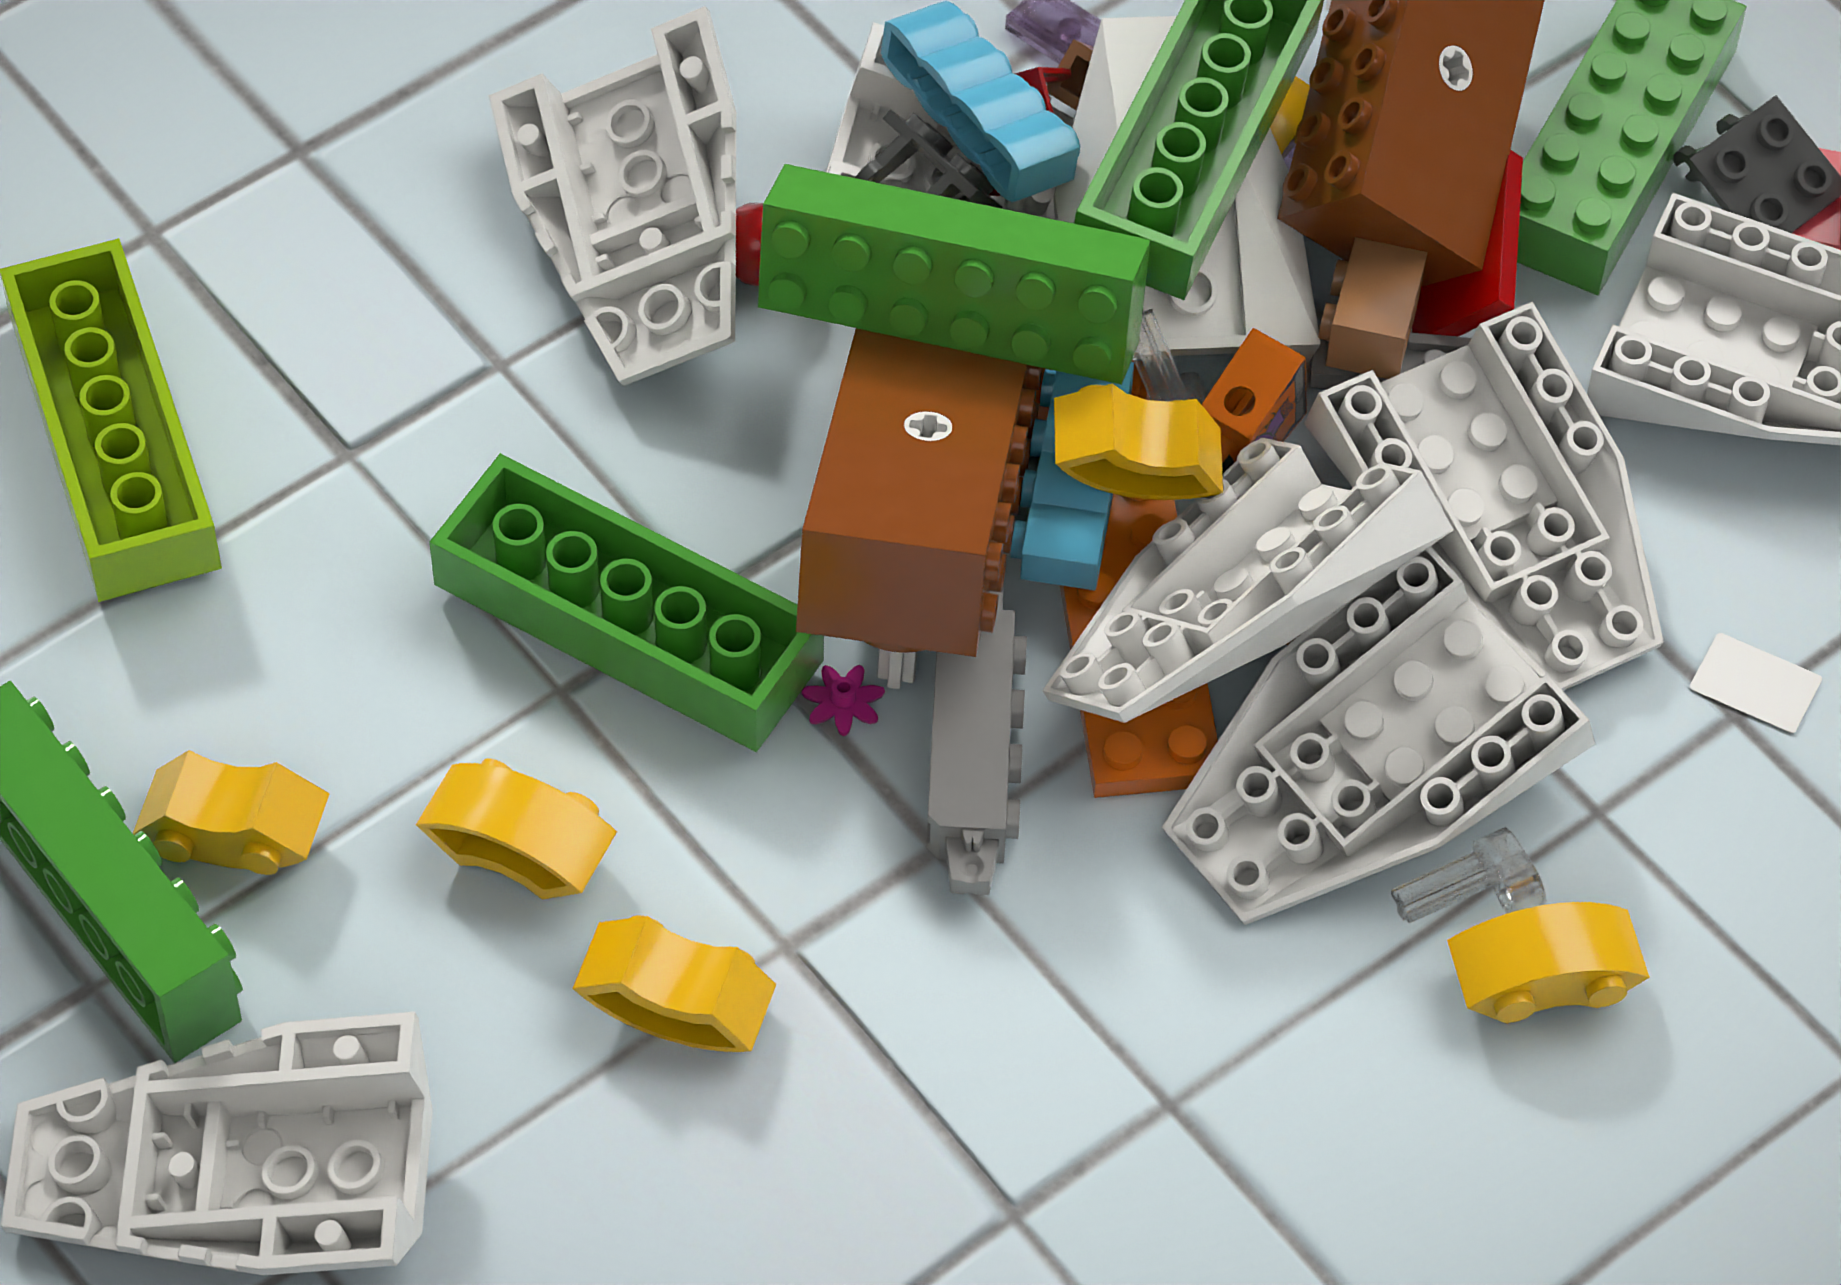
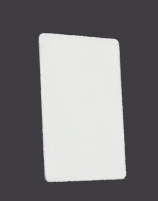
M1718 633L1690 684V689L1787 732L1795 733L1822 681V677L1728 635Z

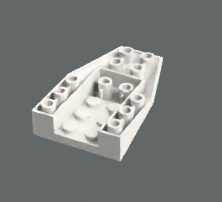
M1177 16L1101 19L1072 126L1080 142V155L1077 160L1075 177L1072 181L1056 186L1053 196L1055 220L1074 223L1076 210ZM1270 128L1185 300L1145 286L1140 339L1133 358L1235 354L1252 328L1259 330L1305 356L1306 364L1310 362L1321 345L1318 338L1319 330L1303 234L1277 219L1284 194L1283 183L1289 171Z
M1672 193L1653 234L1643 274L1619 326L1612 325L1592 369L1587 395L1599 416L1762 439L1841 445V250Z
M1533 301L1479 324L1468 345L1385 381L1379 382L1374 371L1371 370L1318 393L1304 424L1352 487L1356 485L1358 477L1363 472L1376 466L1379 462L1422 471L1454 531L1431 545V547L1463 581L1467 597L1540 678L1547 673L1564 691L1650 652L1663 644V636L1624 457Z
M1261 437L1259 440L1244 447L1238 454L1237 461L1222 474L1223 493L1195 498V501L1176 519L1162 525L1154 533L1152 541L1132 560L1042 691L1049 701L1126 723L1286 645L1454 531L1420 470L1379 462L1376 466L1363 472L1351 490L1324 485L1320 482L1300 445Z
M1430 546L1303 632L1270 660L1162 828L1243 924L1247 925L1440 848L1594 746L1595 740L1590 720L1547 673L1540 678L1472 604L1467 597L1463 581Z

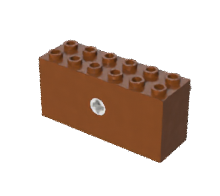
M1328 0L1326 4L1328 14L1322 26L1323 36L1316 64L1309 78L1310 88L1303 117L1297 127V141L1289 173L1283 183L1284 194L1277 219L1345 261H1349L1355 237L1428 252L1422 287L1481 271L1545 0Z
M855 329L802 528L796 632L864 641L873 647L879 648L877 678L887 679V687L892 689H900L901 682H914L918 651L928 650L976 657L981 632H994L999 595L990 593V591L1002 593L1007 562V554L1003 553H1010L1015 515L1019 513L1023 477L1029 465L1035 419H1038L1039 403H1036L1035 399L1036 390H1039L1043 368Z

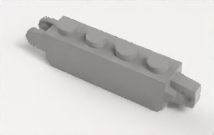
M1003 589L1002 593L990 591V593L999 595L994 632H981L976 657L936 652L926 849L938 860H945L947 862L950 893L989 895L996 863H1004L1005 839H1018L1020 800L1007 799L1008 783H1021L1022 744H1010V728L1023 729L1025 690L1012 689L1013 674L1025 675L1027 636H1014L1015 611L1003 610Z

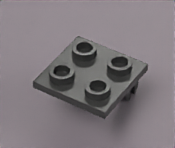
M1777 95L1752 113L1738 118L1733 114H1727L1716 123L1717 133L1721 136L1709 145L1696 150L1686 145L1675 152L1673 156L1674 164L1677 167L1683 162L1689 166L1690 172L1685 178L1690 182L1700 181L1723 210L1789 233H1793L1841 197V175Z
M891 109L882 119L900 135L875 160L864 166L855 177L861 180L880 183L919 151L943 173L925 193L953 198L959 192H962L974 203L1003 208L990 196L994 188L985 174L974 164L967 162L958 153L950 159L947 154L954 146L928 122L925 123L915 113L908 120H905Z

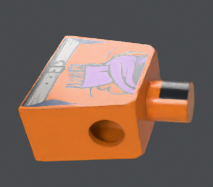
M1252 328L1201 404L1221 430L1222 474L1237 461V456L1244 447L1259 440L1261 437L1284 442L1307 413L1306 357L1255 328Z

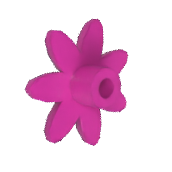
M825 665L821 669L822 680L825 686H806L801 691V694L807 700L819 704L810 714L809 722L811 724L824 723L834 716L838 733L846 736L852 727L853 716L867 724L878 722V714L867 703H872L882 698L885 694V689L877 685L861 686L865 673L862 665L854 666L845 677H841L831 666Z

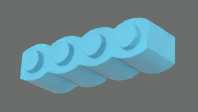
M945 0L885 21L881 55L887 67L902 85L914 91L927 114L938 124L947 128L960 151L974 163L980 164L986 178L1002 197L1008 201L1016 202L1074 180L1077 160L1080 155V142L1076 132L1058 116L1050 111H1046L1045 102L1040 92L1035 87L1030 86L1023 78L1012 73L1011 64L1001 50H997L989 41L979 37L978 28L971 16L964 14L955 4Z
M1134 362L1130 363L1122 385L1113 383L1130 395L1132 392ZM1045 369L1040 406L1049 407L1047 420L1035 419L1030 456L1040 457L1037 471L1025 470L1020 506L1030 508L1027 522L1019 520L1015 522L1010 554L1011 558L1022 559L1020 576L1022 580L1096 591L1113 494L1079 482L1055 464L1054 398L1078 392L1079 389L1088 385L1111 384V382Z

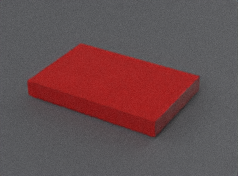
M1510 150L1507 156L1483 269L1423 286L1412 325V333L1459 337L1477 328L1479 324L1514 309L1523 157Z

